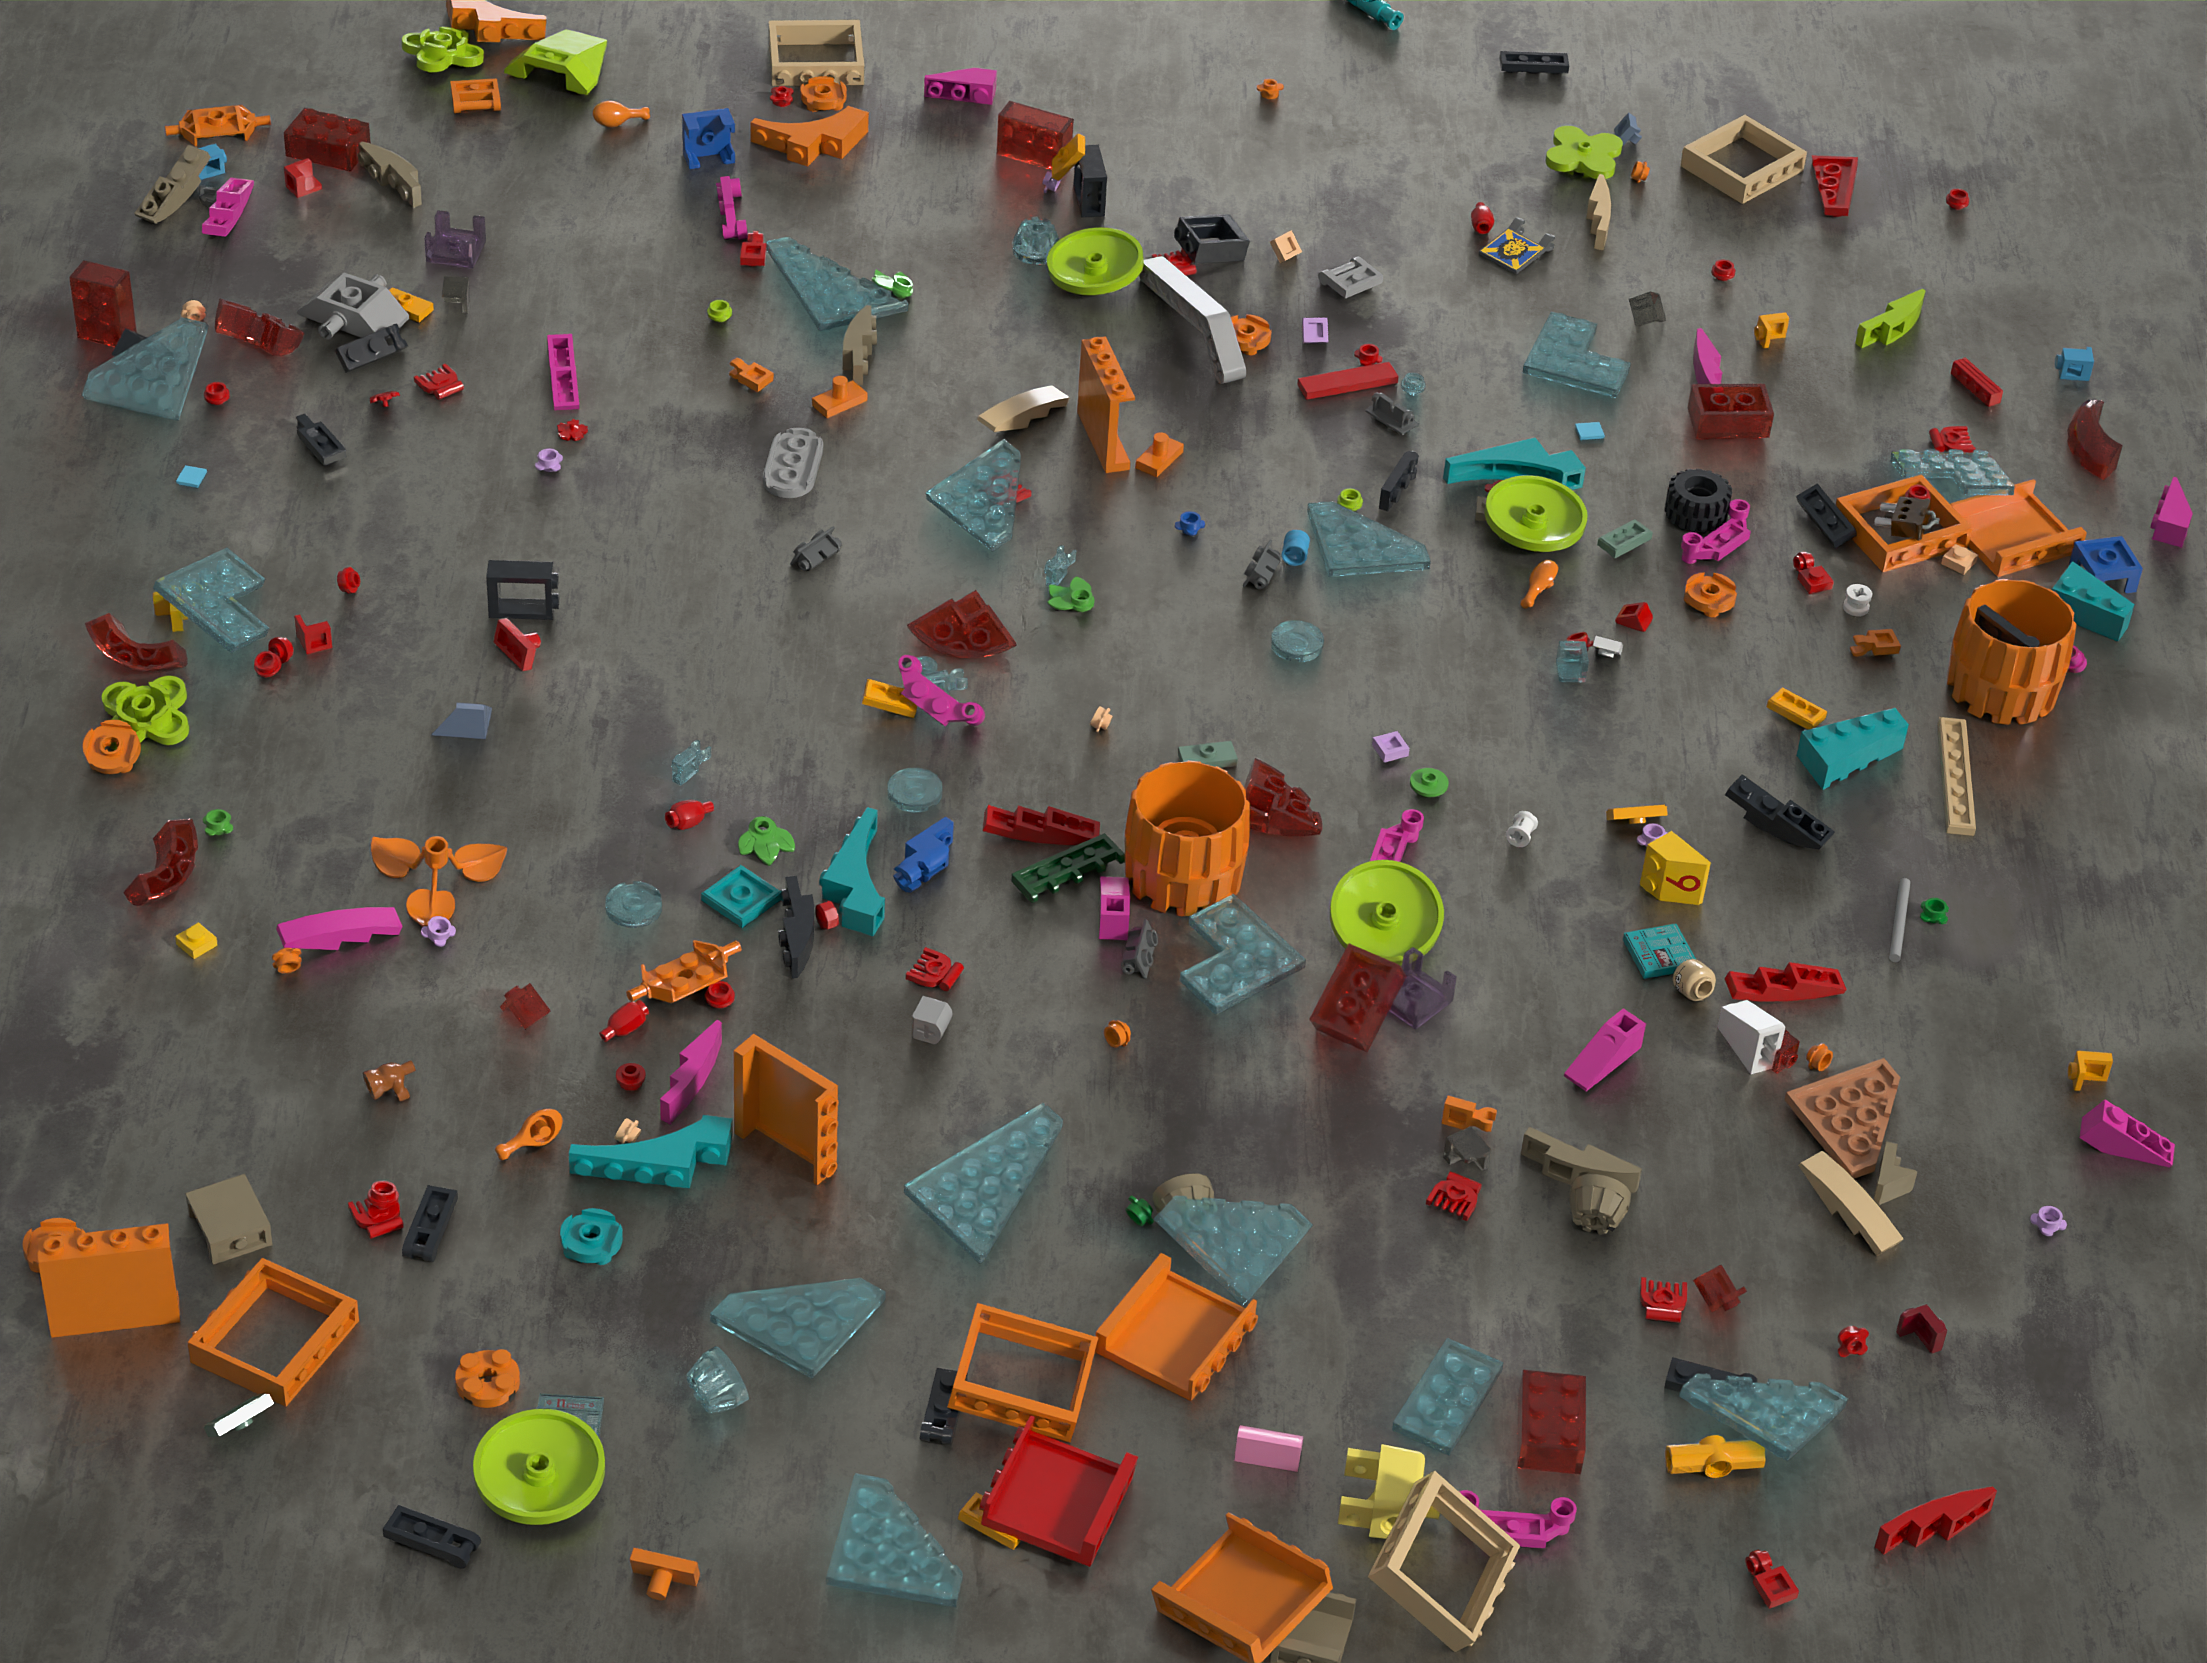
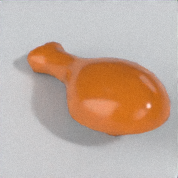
M604 101L594 107L593 117L600 125L612 128L620 126L630 118L648 120L650 118V110L648 107L630 109L616 101Z
M1544 560L1533 569L1529 578V590L1520 603L1522 608L1532 607L1538 594L1554 585L1553 580L1558 572V565L1554 561Z
M542 1109L532 1113L525 1120L514 1138L505 1144L496 1146L495 1151L498 1154V1158L506 1160L512 1152L523 1146L540 1147L550 1143L561 1130L563 1123L561 1114L554 1109Z

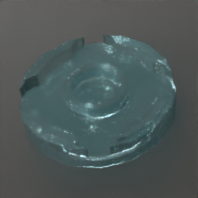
M1300 620L1283 622L1276 626L1271 634V647L1274 652L1290 661L1291 658L1298 659V662L1312 660L1321 654L1324 645V636L1320 629L1311 623Z
M906 768L892 775L887 783L888 799L896 803V807L901 810L923 812L929 810V806L933 804L935 807L942 798V781L936 774L926 769Z
M633 881V884L626 885V882L618 884L610 889L606 896V913L614 923L627 928H639L650 925L662 913L661 894L651 884L641 881Z

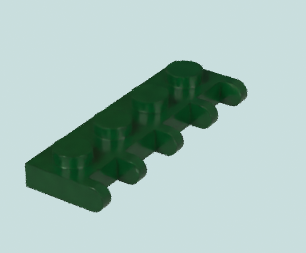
M1104 833L1012 873L1011 882L1031 903L1038 901L1037 894L1045 890L1055 894L1059 892L1058 885L1071 879L1076 884L1083 881L1082 874L1093 869L1098 873L1105 872V864L1114 860L1119 864L1125 863V853Z

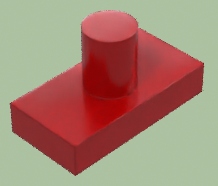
M507 618L498 620L493 642L522 671L531 670L536 648H539L541 644L539 635L536 632L523 634Z

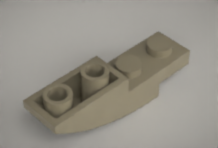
M360 142L357 158L359 164L367 169L371 177L376 179L381 186L390 184L392 188H395L400 193L403 200H407L413 208L422 205L418 170L404 158L385 148Z
M188 145L167 177L160 176L134 213L135 216L156 224L180 208L201 183L199 174L211 158L209 153Z
M866 305L853 318L847 328L843 341L842 370H852L853 381L858 385H863V375H868L867 355H872V345H877L876 315H871V305Z
M1529 1127L1524 1133L1521 1154L1543 1164V1175L1572 1185V1182L1577 1177L1598 1174L1620 1181L1627 1186L1631 1193H1636L1638 1190L1642 1168L1590 1144L1586 1146L1584 1151H1581L1532 1127Z

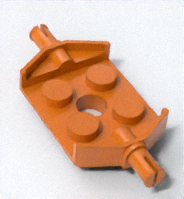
M243 105L187 110L182 120L179 121V125L165 126L166 136L183 135L194 146H197V138H212L213 136L222 135L234 136L244 133L245 141H248L255 127L271 125L270 115L255 117V113H251Z
M694 940V951L685 953L673 961L659 965L649 972L645 970V965L642 964L643 982L641 985L627 990L626 995L631 1002L645 995L648 998H655L669 1003L682 999L728 977L726 962H728L729 956L741 952L740 943L735 940L723 947H718L715 944Z

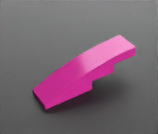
M230 178L217 191V201L209 208V218L202 224V234L225 237L228 235L247 204L254 186V180Z
M1698 328L1693 351L1696 380L1710 409H1720L1724 390L1721 386L1723 372L1719 368L1721 355L1703 329Z
M365 907L335 910L297 918L278 924L276 930L284 948L338 950L342 941L369 943L372 934L399 935L402 924L394 907Z
M716 1020L679 1053L680 1067L670 1075V1090L660 1098V1118L664 1122L671 1124L691 1103L704 1085L715 1064L722 1044V1022Z

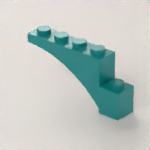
M1535 437L1446 458L1443 479L1447 484L1470 480H1505L1515 476H1539L1557 481L1571 490L1583 488L1586 467L1572 450L1549 455Z
M867 807L863 815L856 818L852 832L844 837L840 851L833 854L828 870H823L821 873L819 886H822V899L840 904L839 914H842V927L874 936L885 918V898L879 896L866 864L871 841L877 832L878 810Z
M703 1115L701 1120L676 1132L636 1143L598 1146L571 1144L569 1150V1173L613 1180L618 1179L690 1188L696 1162L727 1165L733 1140V1118Z

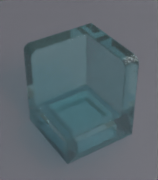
M1559 641L1556 665L1560 682H1586L1589 665L1586 641Z

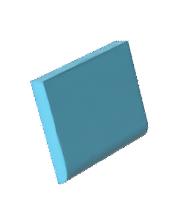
M1599 422L1575 424L1580 440L1602 439L1605 437Z
M185 465L176 482L179 485L198 488L207 473V469Z

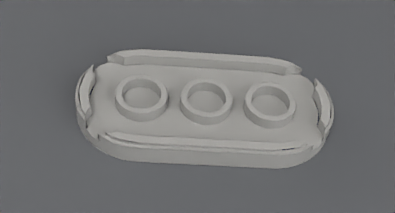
M790 428L782 435L781 432L773 438L763 472V485L769 493L782 498H796L809 493L814 487L823 454V440L821 437H816L815 432L806 428Z

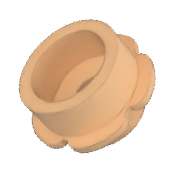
M191 300L183 305L181 316L186 322L198 323L205 318L206 314L204 312L206 310L199 301Z
M1099 706L1090 723V726L1096 728V732H1099L1100 728L1106 730L1113 718L1109 714L1110 708L1106 710Z
M626 1118L619 1127L615 1139L621 1142V1144L635 1143L641 1133V1129L637 1128L639 1121L635 1120L633 1122Z

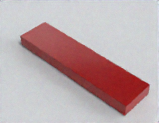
M1390 362L1298 378L1297 385L1306 400L1396 384L1398 383L1399 376Z

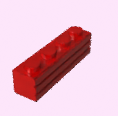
M1966 357L1953 362L1951 374L1988 407L2001 403L2003 390Z

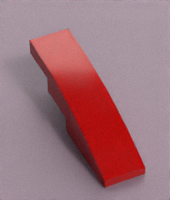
M988 805L984 812L982 831L1035 843L1079 845L1099 836L1100 822L1050 806L1047 807L1045 813L1019 805L1015 812Z
M1789 962L1784 970L1759 966L1755 974L1729 971L1725 977L1731 997L1736 1000L1758 1002L1797 1001L1844 994L1847 990L1838 969Z
M1992 1486L1963 1491L1929 1501L1908 1510L1880 1526L1874 1547L1883 1555L1905 1540L1916 1548L1936 1533H1939L1948 1541L1991 1511L1997 1490Z

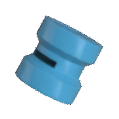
M1291 530L1285 535L1281 555L1285 563L1298 566L1307 560L1310 538L1304 531Z

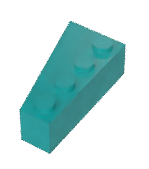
M1896 708L1801 731L1796 756L1822 790L1830 787L1831 782L1847 778L1850 772L1856 769L1861 771L1867 768L1868 763L1871 761H1880L1903 749L1909 724Z

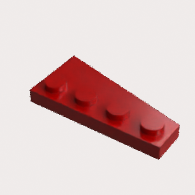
M1812 155V167L1824 215L1834 217L1848 216L1857 173L1858 157Z

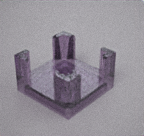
M437 210L434 218L435 235L433 237L431 232H427L424 238L426 262L474 268L486 242L485 217L473 216V231L450 228V213Z
M1412 947L1403 955L1401 971L1389 980L1386 978L1387 971L1385 969L1375 975L1372 1000L1414 1029H1417L1453 1001L1457 976L1446 970L1443 975L1442 984L1422 971L1424 955Z

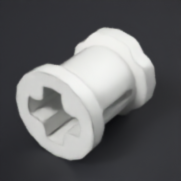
M1519 811L1514 816L1513 826L1506 832V838L1513 846L1525 847L1530 842L1531 832L1538 826V820L1530 812Z

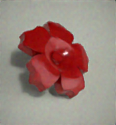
M397 391L384 392L370 397L369 401L371 404L380 400L383 403V407L389 406L387 400L400 396Z
M572 419L567 421V424L560 422L557 425L558 437L563 440L569 441L572 439L573 441H578L588 433V426L584 424L579 425V420Z

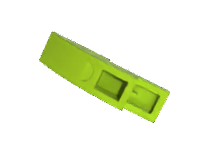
M1922 288L1887 304L1885 313L1860 323L1857 329L1855 344L1861 348L1877 341L1888 345L1902 337L1918 320L1926 291Z

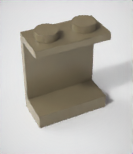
M245 1174L185 1193L189 1217H196L207 1240L208 1254L213 1265L273 1245L270 1223Z
M1329 1592L1272 1651L1270 1663H1341L1354 1618L1356 1599L1340 1593Z

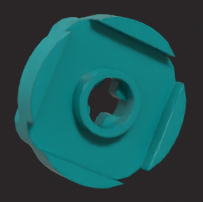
M588 1208L581 1210V1215H577L574 1218L573 1215L567 1217L560 1229V1241L564 1256L583 1263H596L598 1265L609 1263L612 1256L621 1248L623 1241L622 1226L615 1221V1216L606 1210ZM591 1233H596V1238L590 1239L584 1237L590 1236Z

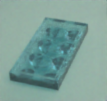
M1447 1338L1393 1421L1392 1430L1450 1456L1501 1374L1504 1362Z

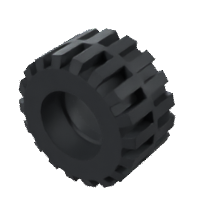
M1696 468V470L1686 469L1685 472H1677V475H1673L1671 481H1669L1664 508L1668 519H1671L1674 525H1679L1682 529H1689L1692 532L1714 531L1727 521L1732 487L1728 485L1729 482L1726 479L1721 478V475L1718 473L1714 474L1710 470L1705 471Z

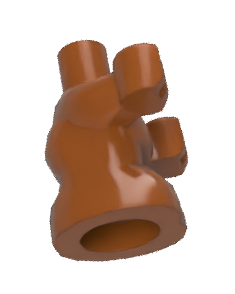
M411 1060L401 1065L389 1062L374 1070L363 1072V1079L373 1100L380 1098L384 1092L393 1089L397 1099L401 1102L410 1098L408 1090L404 1087V1077L415 1072L416 1069Z

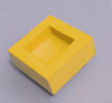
M199 922L175 936L176 945L193 959L218 946L217 937Z

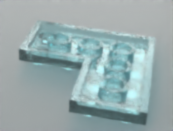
M1551 311L1523 365L1522 373L1617 398L1630 371L1631 363L1619 358H1611L1596 352L1587 351L1596 333L1597 323Z
M1900 449L1899 452H1891L1890 462L1902 478H1911L1921 474L1925 478H1952L1963 495H2014L2015 485L1986 450L1978 449L1974 450L1973 453H1967L1958 449H1951L1949 452H1939L1935 449H1925L1924 452Z
M228 548L155 581L153 586L155 591L230 653L267 636L269 627L236 601V599L263 587L265 578Z
M1235 894L1189 916V925L1219 953L1181 972L1180 982L1215 1015L1305 968L1306 959Z

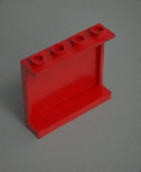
M1030 1415L1025 1427L1019 1426L1013 1440L1014 1448L1008 1447L1002 1461L1004 1468L1003 1470H996L990 1485L993 1488L991 1493L985 1491L979 1506V1510L983 1511L981 1525L1091 1567L1133 1479L1138 1456L1126 1452L1121 1464L1107 1460L1032 1431L1035 1417Z

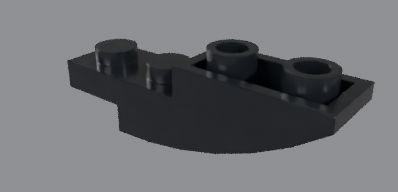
M1743 774L1725 793L1726 797L1747 811L1743 817L1745 820L1783 841L1820 850L1835 833L1834 830L1791 799L1784 805Z
M797 876L785 877V889H781L782 906H787L788 909H785L783 930H778L780 947H785V950H783L784 967L790 968L792 979L798 978L804 970L813 948L814 900L813 894L801 895Z

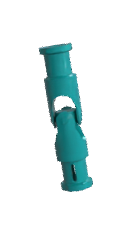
M1347 0L1377 21H1383L1392 30L1399 28L1403 22L1404 14L1398 10H1393L1390 4L1384 0Z

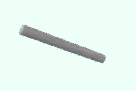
M1902 878L1899 881L1889 959L1892 962H1898L1901 958L1910 890V880L1907 878Z

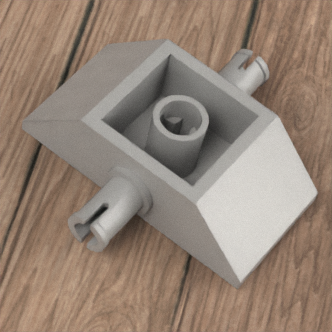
M344 272L324 285L297 310L298 315L322 323L318 328V332L321 337L327 340L331 339L338 330L363 338L396 323L400 328L409 319V314L386 288L385 278L381 275L378 277V274L374 275L370 281Z

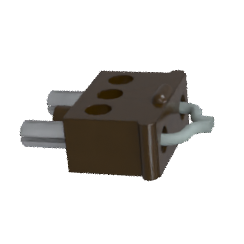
M1900 497L1897 504L1881 503L1880 510L1884 511L1885 515L1884 518H1875V526L1891 528V536L1913 538L1920 541L1925 529L1931 528L1934 524H1939L1940 518H1936L1935 513L1930 511L1929 498ZM1930 515H1932V519H1933L1934 521H1931V522L1927 525L1928 520H1929V518H1930Z

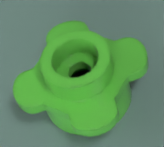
M222 809L208 812L203 818V823L206 824L205 833L213 836L232 832L233 825L230 824L231 815Z

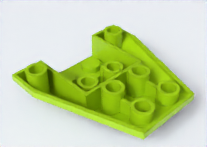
M565 29L534 43L507 65L504 73L524 79L535 67L553 70L557 73H565L566 90L588 95L598 83L607 40Z

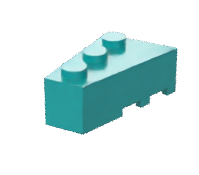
M2072 561L2054 585L2052 591L2059 594V597L2071 606L2074 612L2073 621L2076 625L2118 642L2128 629L2135 604Z

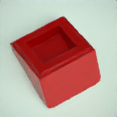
M1647 602L1626 604L1617 615L1615 622L1628 628L1645 632L1653 620V615Z

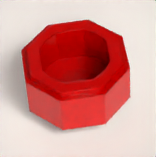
M826 901L816 905L815 916L822 929L827 930L838 926L839 916L832 902Z

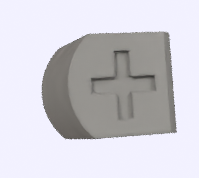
M922 996L912 1015V1037L931 1044H937L953 1016L952 1009L948 1003Z

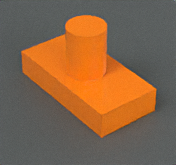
M836 376L833 378L832 389L813 397L812 406L823 416L829 418L866 402L868 393L853 380L848 382L846 377Z
M1156 433L1153 437V444L1136 460L1135 468L1158 477L1183 453L1184 444L1169 438L1166 433Z
M633 1547L630 1557L633 1573L651 1576L646 1593L650 1598L665 1600L671 1581L697 1587L700 1572L696 1561Z

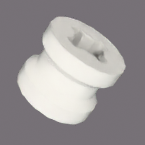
M1861 584L1850 585L1846 590V599L1843 604L1844 611L1852 616L1866 615L1872 598L1870 588Z

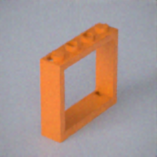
M1922 474L1837 498L1835 504L1856 530L1857 536L1852 538V540L1882 572L1945 555L1955 544L1968 548L1973 529ZM1913 485L1926 487L1931 496L1930 511L1935 513L1936 518H1940L1939 523L1944 529L1924 534L1920 541L1910 538L1888 545L1860 515L1879 509L1882 502L1897 504L1899 498L1905 497L1906 491Z
M261 1258L251 1271L248 1270L244 1279L238 1286L228 1292L223 1303L217 1309L211 1311L207 1321L200 1329L192 1333L193 1336L188 1341L190 1363L257 1394H269L272 1401L287 1407L359 1322L357 1300ZM267 1288L329 1316L277 1377L214 1349Z
M977 1303L947 1408L1017 1428L1019 1426L1025 1427L1031 1415L1035 1417L1032 1431L1071 1442L1099 1337ZM978 1333L1081 1361L1069 1410L965 1381Z

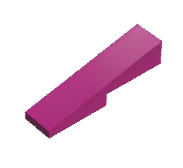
M572 334L547 335L554 410L579 409Z

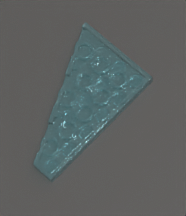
M789 236L766 241L767 252L819 331L849 325L857 313L866 305H871V315H876V319L908 311L907 300L901 302L891 296L892 292L880 288L864 277L859 279L851 275V270L839 266L838 263L824 255L820 257L810 252L809 247L799 244Z
M1043 1102L904 1184V1194L980 1264L986 1259L1060 1133L1063 1119Z

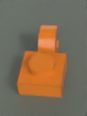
M735 358L730 362V365L735 368L729 372V375L756 392H759L773 381L774 373L755 362L748 365L740 358Z
M1892 629L1868 630L1866 636H1853V640L1858 646H1851L1850 650L1853 656L1856 657L1863 656L1870 650H1872L1874 655L1899 654L1901 645Z
M1447 1096L1441 1124L1469 1132L1472 1126L1485 1132H1491L1497 1110L1491 1107L1476 1110V1103Z

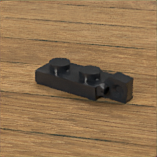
M305 413L296 416L299 438L324 466L347 457L346 448L321 421L313 423Z

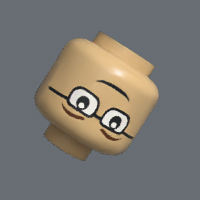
M1688 959L1682 962L1675 970L1673 976L1674 987L1692 1001H1701L1709 997L1716 983L1713 971L1696 959Z

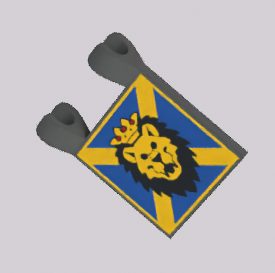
M1517 217L1504 232L1479 250V255L1517 275L1545 251L1554 249L1555 245L1551 242L1555 240V236L1546 233L1541 241L1536 243L1522 235L1524 228L1521 226L1525 224V220Z

